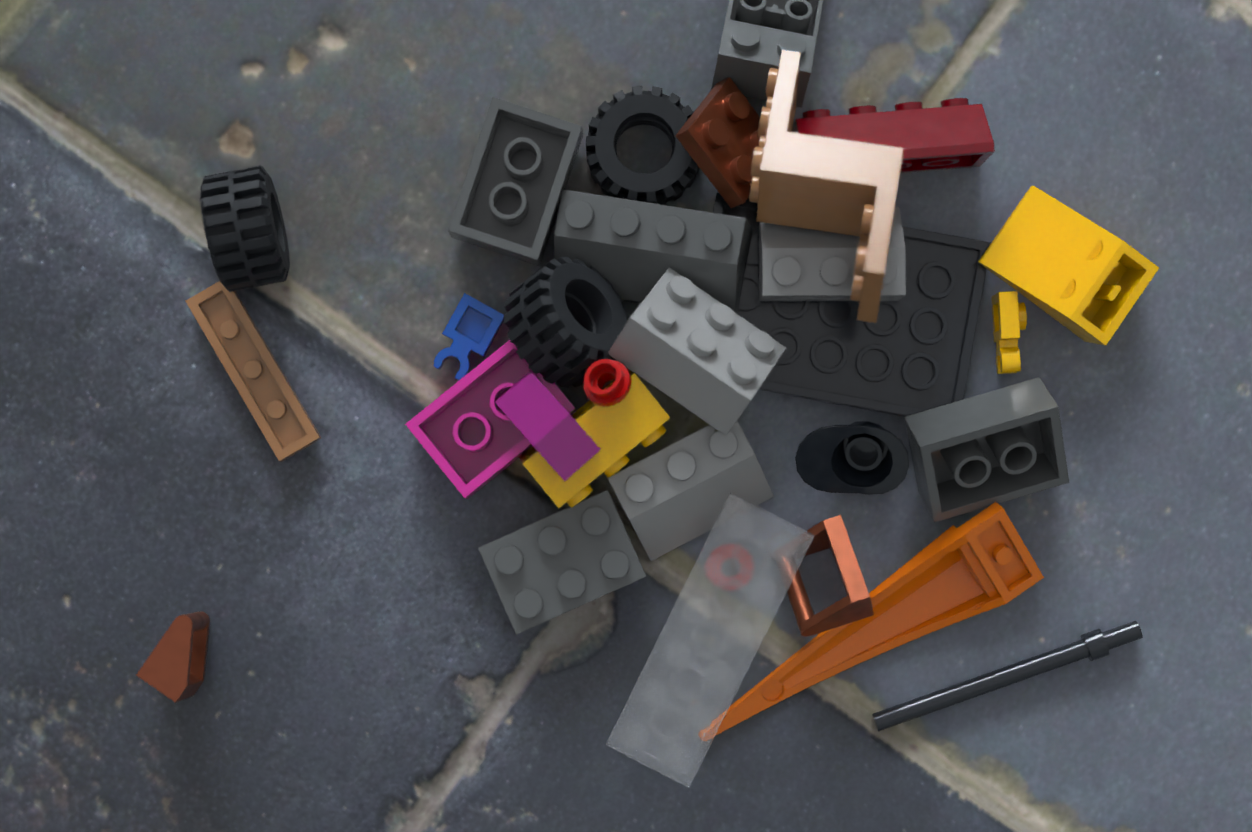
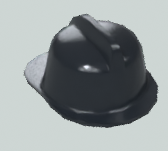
M857 421L850 425L820 427L803 439L798 446L795 456L797 472L803 481L816 490L830 493L884 494L896 489L905 479L909 469L908 451L902 441L881 425L870 421Z

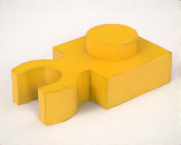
M1018 291L998 292L991 297L994 343L996 342L997 374H1011L1021 371L1018 339L1020 338V330H1025L1027 325L1026 306L1024 302H1018Z

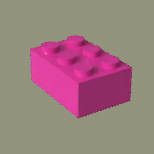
M510 340L405 424L466 499L473 496L533 447L495 403L497 399L531 370L525 359L521 360L516 352L518 349ZM532 371L569 414L573 415L576 409L555 383L551 384L545 381L540 373L535 374Z

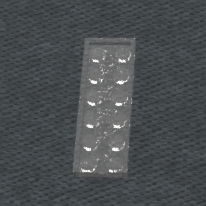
M732 493L729 494L607 740L606 746L688 788L690 787L815 536L814 534Z

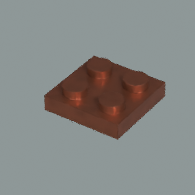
M728 77L716 83L675 137L730 208L743 204L750 196L753 178L751 176L755 147L759 146L760 136H758L760 116L732 79Z

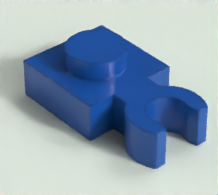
M464 293L442 333L453 340V343L450 347L442 349L436 355L434 367L440 370L446 359L451 357L457 358L460 361V369L456 373L455 379H462L470 371L469 356L473 351L482 357L486 355L504 322V314Z

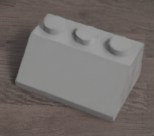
M899 207L894 208L880 301H899L906 296V250ZM759 222V301H852L850 298L860 236Z
M738 421L735 422L727 435L708 425L607 478L650 561L774 497L758 459Z

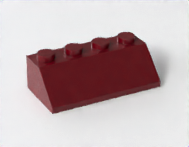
M967 98L941 101V107L923 108L922 102H905L896 104L895 111L877 112L876 106L872 105L857 106L848 109L849 115L831 116L828 109L809 110L802 113L803 118L795 119L792 129L793 133L903 148L900 173L980 167L995 152L993 137L983 105H969Z

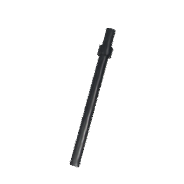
M1137 621L1105 632L1096 629L1082 634L1079 641L873 713L872 716L879 732L1085 658L1093 661L1109 655L1110 649L1143 638Z

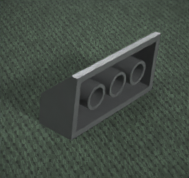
M562 189L554 231V259L569 257L571 261L575 258L583 261L588 268L592 266L598 270L600 276L607 279L613 285V290L616 294H619L622 300L642 303L670 267L738 314L753 226L746 218Z

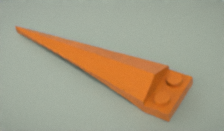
M994 502L958 528L952 525L869 593L874 612L873 616L819 633L702 728L698 734L700 738L708 740L780 701L884 652L967 618L1005 605L1043 579L1044 576L1004 508L997 502Z

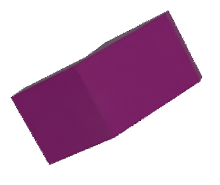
M531 370L495 401L499 408L564 481L601 450Z

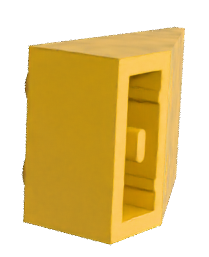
M1030 186L978 261L1083 341L1107 345L1159 269L1158 266L1125 241L1035 186Z

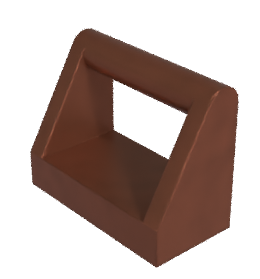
M841 515L821 521L774 551L785 589L803 637L812 636L874 615L870 595ZM831 548L847 596L814 615L795 559Z
M194 612L178 616L136 676L175 703L194 696L205 679L210 624L209 616L205 612Z

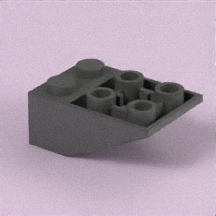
M729 0L711 90L716 83L730 77L744 96L767 101L766 86L769 69L779 68L782 50L801 52L796 107L802 108L812 70L823 0Z

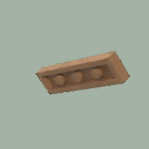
M218 281L186 300L185 302L277 459L283 462L322 439L236 291L229 292Z

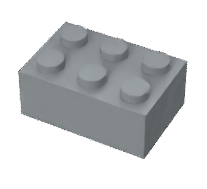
M669 267L631 315L608 353L611 357L724 435H727L786 347Z

